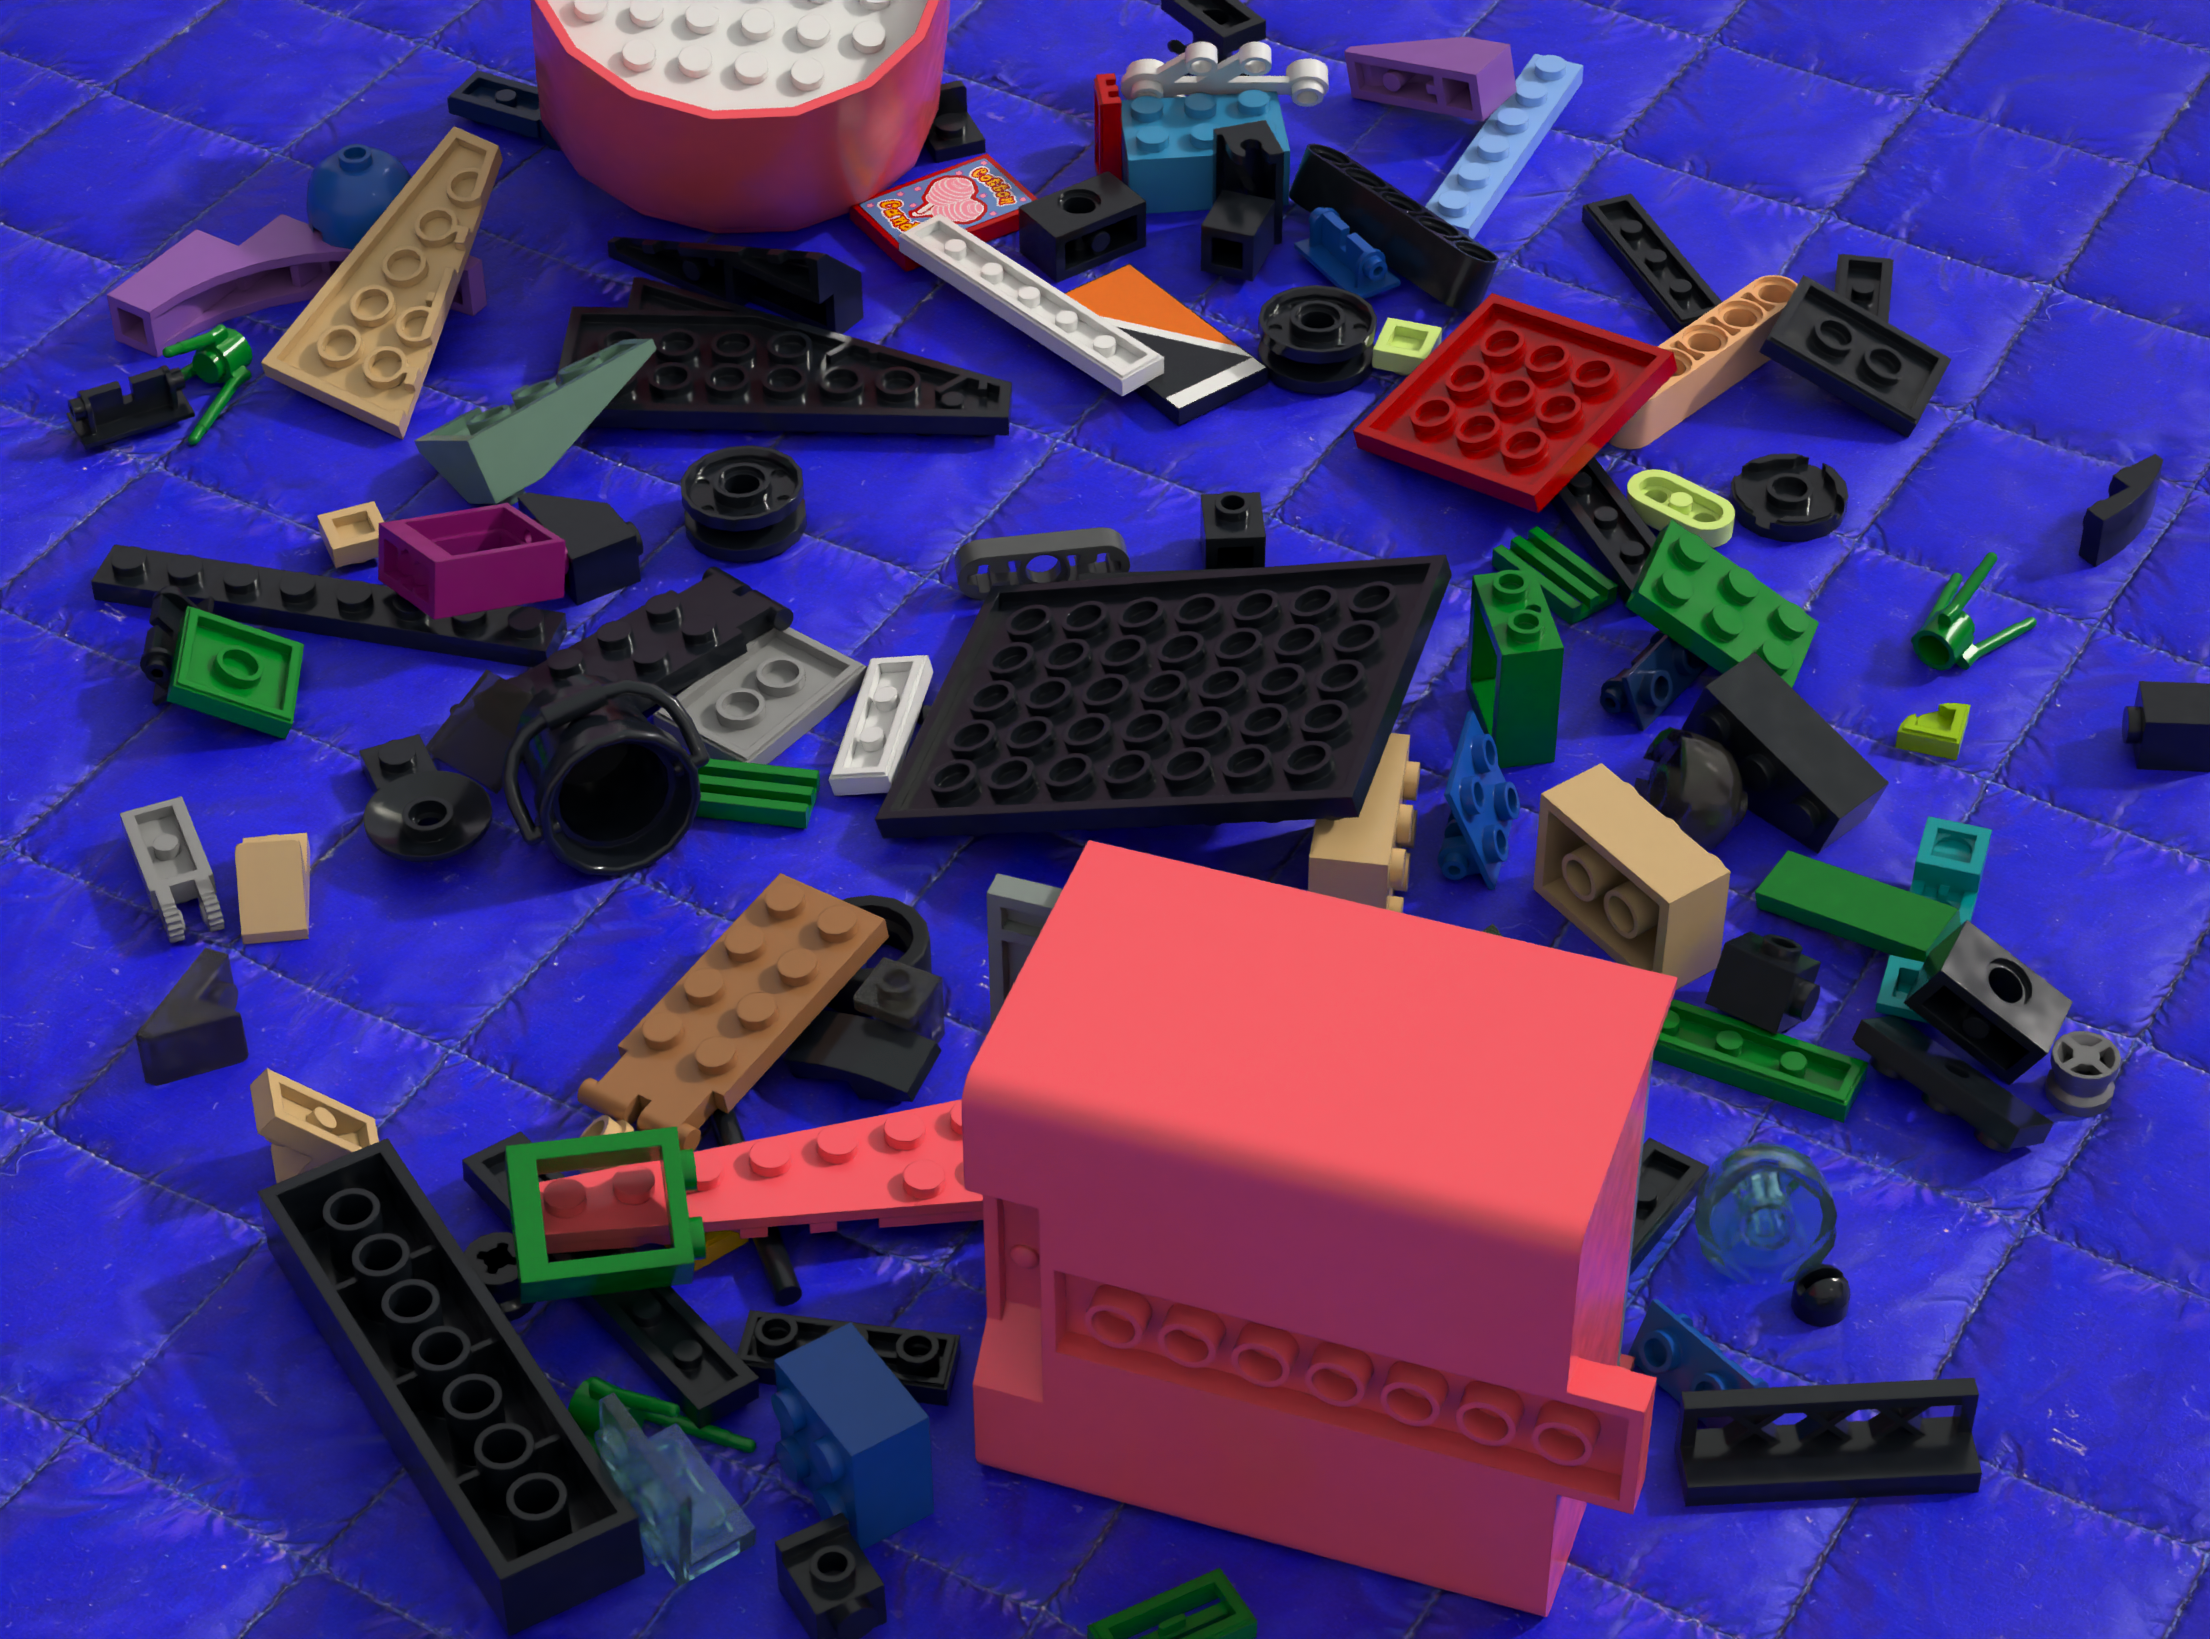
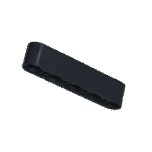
M1320 144L1307 145L1288 194L1293 202L1309 213L1319 207L1333 208L1340 215V219L1350 227L1349 235L1356 232L1370 246L1379 249L1385 255L1387 266L1447 306L1472 313L1482 303L1499 262L1497 255L1344 153Z

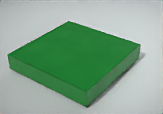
M187 606L180 621L166 701L286 739L293 725L304 644Z

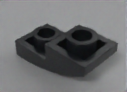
M2154 454L2130 467L2121 469L2113 475L2108 488L2109 498L2100 500L2087 508L2083 519V533L2079 550L2080 557L2094 567H2097L2122 551L2143 530L2155 506L2163 465L2162 458Z
M822 1010L792 1043L783 1061L796 1078L848 1081L856 1095L862 1099L913 1102L942 1050L935 1041L898 1026L853 1014Z

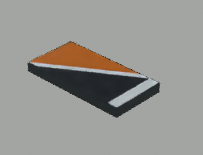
M1130 263L1065 292L1072 299L1164 357V373L1133 391L1178 426L1268 383L1267 366Z

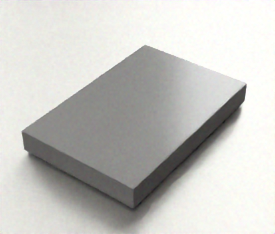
M790 627L784 631H778L773 628L747 643L748 652L694 682L678 694L676 698L692 718L710 759L768 765L860 690L867 666ZM662 707L654 713V726L668 732L681 745L688 748L677 724L666 709Z

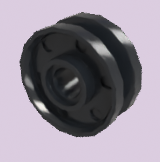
M1312 285L1288 289L1274 295L1262 305L1258 318V332L1261 339L1258 346L1257 360L1268 367V379L1278 386L1294 392L1310 394L1342 392L1361 384L1372 373V353L1377 330V317L1368 302L1359 295L1341 288Z
M753 445L723 448L706 454L691 464L681 479L686 537L696 550L714 559L732 562L766 559L783 553L798 542L807 527L805 500L803 499L802 469L792 457L773 448Z

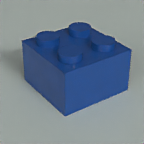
M851 1322L774 1360L777 1392L772 1394L771 1403L780 1423L781 1441L775 1444L776 1454L781 1467L789 1479L795 1483L802 1480L811 1491L816 1509L822 1520L843 1512L849 1522L851 1535L861 1550H864L934 1513L929 1416Z

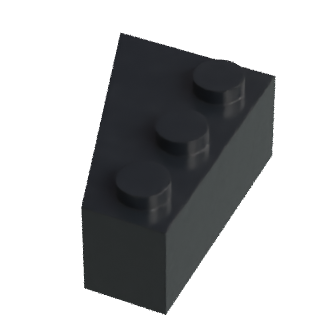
M1755 652L1705 686L1665 757L1817 854L1865 820L1889 784Z

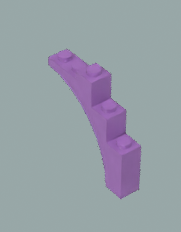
M284 214L279 215L239 246L196 229L107 294L115 340L158 358L163 355L162 351L165 347L186 340L227 320L269 307L311 300L353 249L335 247L323 242L322 233L319 230L315 229L313 233L309 224ZM469 255L450 309L474 316L487 306L482 260Z

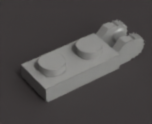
M183 797L119 813L123 832L153 910H159L169 942L175 943L185 940V923L182 913L177 909L176 904L185 903L196 898L199 900L202 920L209 928V932L225 929L223 915L217 895L215 894L217 891L213 872Z

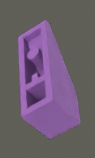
M1455 37L1350 46L1344 51L1353 98L1484 121L1517 91L1510 44L1471 37Z

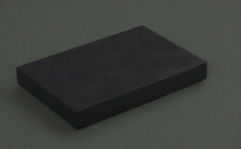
M1804 275L1759 350L1761 354L1908 438L1920 420L1951 361L1944 354Z

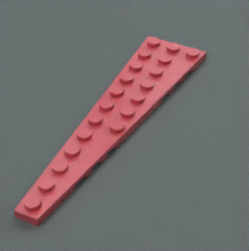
M962 1099L693 1152L696 1166L697 1191L686 1192L689 1217L701 1216L704 1232L731 1230L738 1232L740 1239L768 1237V1227L809 1224L810 1233L836 1232L837 1222L878 1219L879 1228L983 1220L982 1194L967 1191L964 1186ZM660 1161L635 1163L539 1182L547 1254L631 1248L650 1243L660 1245L671 1244Z

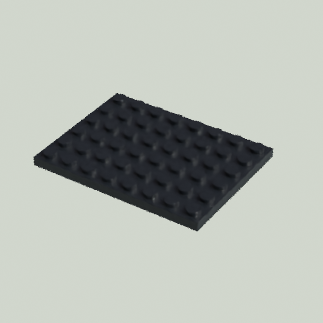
M1446 555L992 586L875 818L882 838L912 837L922 839L930 836H982L985 834L1020 832L1036 834L1044 831H1097L1109 828H1158L1161 826L1199 824L1215 826L1222 823H1277L1289 820H1340L1343 818L1359 817L1451 579L1452 573Z

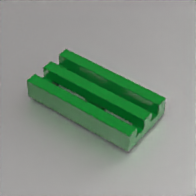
M1538 526L1528 531V540L1519 535L1511 539L1510 549H1507L1502 544L1493 549L1492 566L1499 571L1523 570L1535 567L1537 570L1534 569L1549 609L1570 625L1616 602L1617 584Z
M709 759L707 765L698 769L701 799L696 816L807 829L820 789L819 770Z
M1221 1568L1087 1626V1639H1127L1157 1625L1158 1630L1138 1639H1254L1257 1637L1256 1618ZM1218 1598L1221 1600V1602L1188 1617L1184 1614Z

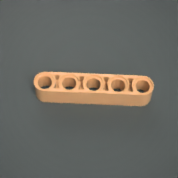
M1762 276L1657 346L1674 352L1677 371L1608 442L1618 448L1630 450L1649 445L1771 360L1761 354L1759 350L1798 284L1784 276Z

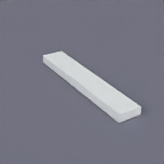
M938 214L898 235L899 251L1120 396L1123 397L1164 373L1163 356L945 216Z

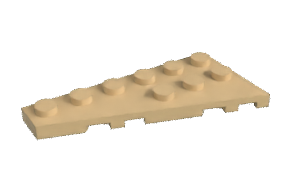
M453 126L262 360L261 364L265 375L403 440L503 161L499 146Z

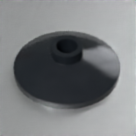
M422 771L399 777L380 788L367 803L363 821L368 839L379 851L404 861L431 862L456 856L479 842L490 827L492 806L487 792L471 778L448 771Z

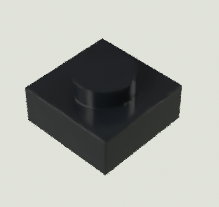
M419 734L403 739L391 740L385 744L359 751L362 770L373 794L387 783L399 777L422 771H437Z

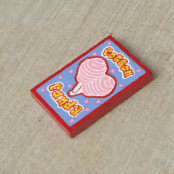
M986 153L879 192L865 202L852 205L849 211L850 220L905 272L921 267V265L899 251L898 235L941 214L980 240L988 242L1019 230V206L1037 200V198Z

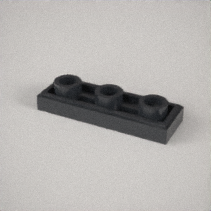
M1893 1015L1862 1019L1852 1038L1855 1045L1871 1055L1869 1063L1874 1069L1890 1078L1897 1080L1906 1079L1923 1091L1921 1099L1927 1106L1948 1116L1958 1115L1976 1128L1974 1136L1979 1142L1995 1151L2010 1153L2014 1148L2044 1143L2054 1122L1900 1017Z
M750 1310L737 1356L759 1377V1383L776 1385L775 1359L851 1321H837ZM851 1322L917 1403L948 1406L961 1353L960 1335Z

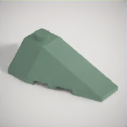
M652 338L622 340L562 368L558 372L561 382L556 383L555 380L550 379L531 386L525 385L510 392L513 404L500 405L484 412L477 407L414 440L418 451L469 504L497 505L509 503L513 505L518 502L517 496L526 493L524 488L542 479L657 348Z

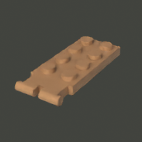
M780 873L618 1044L621 1058L600 1081L588 1078L581 1084L577 1094L578 1101L615 1120H625L630 1125L638 1118V1131L677 1127L680 1150L693 1149L694 1151L701 1139L699 1128L716 1109L729 1113L888 939L889 935L885 919Z

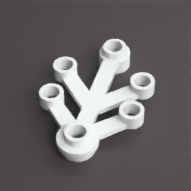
M1195 42L1188 45L1184 53L1165 64L1155 59H1140L1130 63L1121 79V92L1128 100H1134L1141 96L1170 98L1186 97L1184 95L1194 93L1221 95L1238 94L1246 90L1277 91L1278 95H1290L1292 101L1299 106L1310 107L1321 103L1323 96L1328 92V67L1316 59H1299L1287 66L1286 76H1261L1268 73L1272 67L1271 48L1267 44L1262 42L1246 43L1240 47L1238 53L1218 63L1216 46L1208 42ZM1190 73V74L1196 75V76H1184V75ZM1244 73V74L1250 75V76H1239V75H1241V74Z

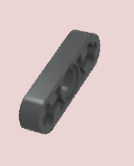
M1099 527L974 540L959 549L955 556L954 565L960 590L970 598L985 600L992 586L1077 580L1076 576L1078 574L1128 572L1130 561L1122 535L1113 529ZM1107 553L1105 561L1096 562L1097 554ZM1050 555L1058 559L1053 568L1044 572H1034L1026 567L1037 556ZM1069 555H1076L1074 556L1075 566H1070ZM1009 561H1014L1016 572H1010ZM988 565L987 573L977 574L978 566Z

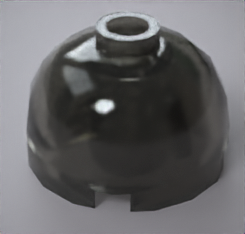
M1673 727L1659 732L1648 747L1643 758L1655 761L1648 780L1636 778L1634 788L1647 802L1665 817L1674 820L1684 833L1709 852L1725 840L1733 826L1737 827L1740 825L1746 814L1748 796L1747 792L1742 789L1739 769L1732 754L1714 740L1694 732Z

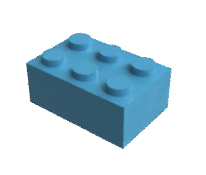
M1246 90L1238 94L1221 95L1194 93L1187 97L1170 98L1141 96L1134 100H1121L1122 179L1125 185L1146 201V214L1211 210L1213 194V129L1266 120L1284 151L1283 205H1289L1290 148L1277 91Z

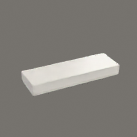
M928 655L870 659L829 777L834 796L889 792L905 760L934 672Z

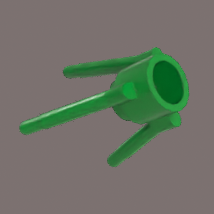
M223 324L217 325L205 334L167 346L162 351L164 357L171 358L196 350L192 363L180 369L184 381L197 374L207 383L226 382L189 435L188 442L190 445H197L236 390L252 377L251 372L246 368L251 364L253 357L248 341L238 331L226 328Z
M1989 552L1986 554L1958 593L1957 591L1963 577L1960 573H1953L1923 626L1911 638L1915 653L1927 666L1943 671L1951 668L1956 662L1959 667L1967 670L1979 657L2023 635V633L2037 625L2034 617H2028L1975 645L1973 644L1975 625L1970 616L1962 610L1997 562L1998 557L1996 553Z
M590 1377L585 1380L575 1391L568 1407L569 1413L607 1470L642 1504L664 1522L670 1521L673 1518L672 1509L610 1450V1447L617 1444L626 1446L633 1442L641 1431L645 1420L745 1453H753L757 1448L754 1440L710 1424L699 1430L688 1417L679 1415L680 1408L675 1403L622 1389L599 1377Z

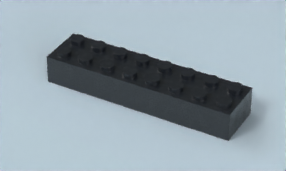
M388 1138L257 1192L268 1248L508 1636L645 1574L638 1515Z

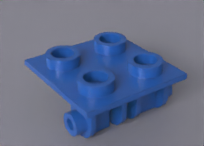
M1471 710L1467 711L1444 792L1451 812L1437 862L1442 873L1447 878L1460 880L1466 875L1481 873L1488 889L1493 890L1496 887L1501 864L1508 858V837L1513 820L1519 816L1520 803L1514 784L1506 782L1500 770L1497 748L1492 736L1483 733L1474 711Z

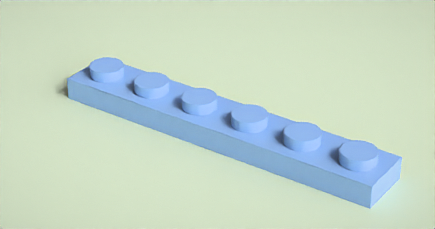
M1534 54L1515 81L1517 91L1490 115L1425 208L1474 239L1582 84L1584 65L1565 61L1563 58L1555 55L1543 56Z

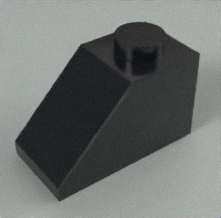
M529 492L517 496L519 511L565 540L570 564L568 573L565 575L564 591L577 606L641 581L638 558L644 551L641 536L635 525L630 521L625 523L608 503Z

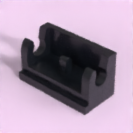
M1266 120L1213 129L1212 207L1222 190L1275 200L1274 245L1282 244L1284 151Z

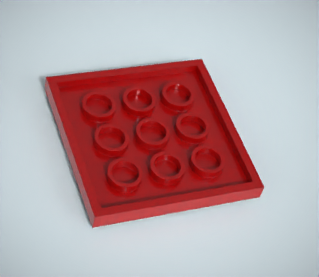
M1491 293L1353 430L1359 449L1539 513L1677 371L1675 356L1672 351Z

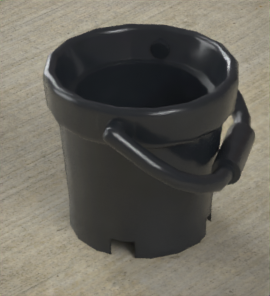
M578 674L567 677L571 686L562 688L554 694H551L548 687L535 694L521 713L515 736L505 751L501 774L507 805L524 841L528 845H535L545 841L560 862L587 875L619 876L647 868L674 850L694 823L701 799L698 769L707 765L710 759L692 718L679 700L653 683L629 679L613 682L603 676ZM629 696L648 698L666 709L677 724L691 755L687 753L671 734L652 725L633 704ZM521 755L535 792L534 803L537 815L535 824L522 799L517 779Z

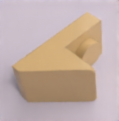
M307 833L273 834L243 838V843H239L235 847L243 944L309 939L310 846Z
M268 1068L250 1084L257 1132L272 1143L271 1154L276 1183L379 1142L374 1118Z

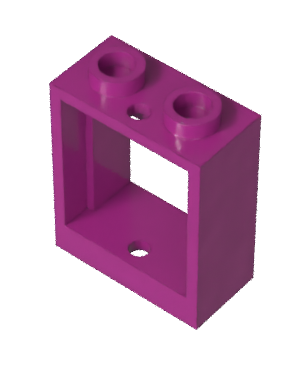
M509 503L379 523L378 580L434 620L564 598L565 575L569 570L570 561L565 540Z

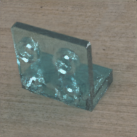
M611 1393L599 1400L600 1429L595 1431L594 1436L601 1461L639 1517L643 1554L653 1566L657 1567L663 1564L676 1583L681 1586L755 1545L756 1528L677 1423L648 1438L615 1393Z

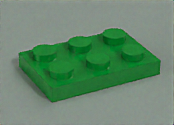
M1672 519L1659 532L1625 605L1720 673L1724 674L1755 652L1791 688H1793L1819 624L1798 605L1780 596L1756 579L1751 572L1730 561L1710 547L1701 537L1690 533Z

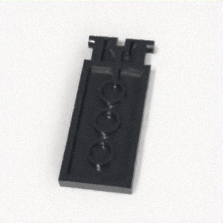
M711 567L705 571L702 581L678 594L670 590L664 594L656 595L650 598L645 605L617 621L602 625L597 632L571 647L554 652L546 661L518 677H512L503 681L498 688L476 700L480 719L512 740L515 736L521 713L535 694L548 687L551 694H554L562 688L571 686L567 677L578 674L603 676L613 682L629 679L653 683L674 695L748 652L746 644L773 628L778 631H784L789 628L793 621V612L763 593L752 590L749 585L723 570ZM629 696L641 713L656 705V703L648 698Z

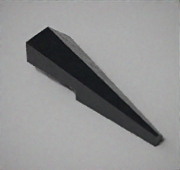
M613 237L607 242L609 257L685 290L741 306L746 305L750 301L791 320L840 334L845 333L864 318L861 272L825 253Z

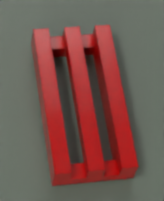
M1115 73L1096 74V78H1094V165L1096 174L1099 175L1109 171L1122 181V102L1119 97L1118 85H1116Z

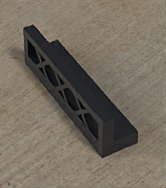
M1975 1378L1681 1392L1674 1450L1685 1506L1978 1492L1982 1471L1972 1436L1979 1397ZM1955 1405L1953 1417L1921 1418L1918 1416L1932 1406ZM1877 1409L1881 1412L1868 1421L1849 1422L1845 1419L1857 1410ZM1804 1413L1807 1415L1806 1418L1792 1425H1776L1772 1422L1783 1414ZM1730 1416L1734 1419V1421L1723 1428L1697 1429L1698 1418Z

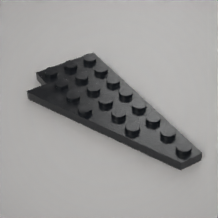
M643 277L633 278L628 308L572 307L558 368L559 372L562 368L625 339L652 338L657 348L655 352L587 429L606 427L631 428L634 430H647L650 428L687 429L690 431L744 430L752 433L761 431H800L807 434L855 432L863 435L905 433L920 436L955 434L973 435L976 437H988L991 435L1009 436L1012 382ZM558 372L556 377V383L561 382Z

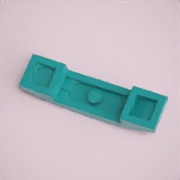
M1928 816L1915 861L1914 875L1909 892L1958 908L1961 924L1966 920L1971 922L1992 829ZM1889 955L1875 1012L1928 1023L1904 1004L1924 962Z

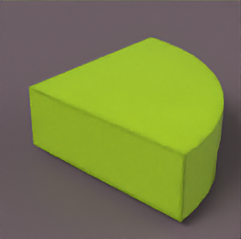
M1944 703L1938 706V711L1926 713L1916 717V714L1908 716L1899 726L1895 748L1957 760L1967 727L1971 705Z

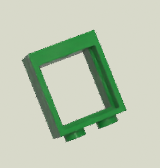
M1534 568L1504 570L1497 573L1473 575L1465 689L1483 733L1490 734L1495 742L1500 769L1555 762L1564 646Z
M677 1127L505 1146V1171L521 1304L692 1284L695 1260L706 1259V1244L702 1217H689L686 1192L697 1191L696 1166L693 1149L680 1150ZM660 1161L671 1248L548 1263L538 1174Z

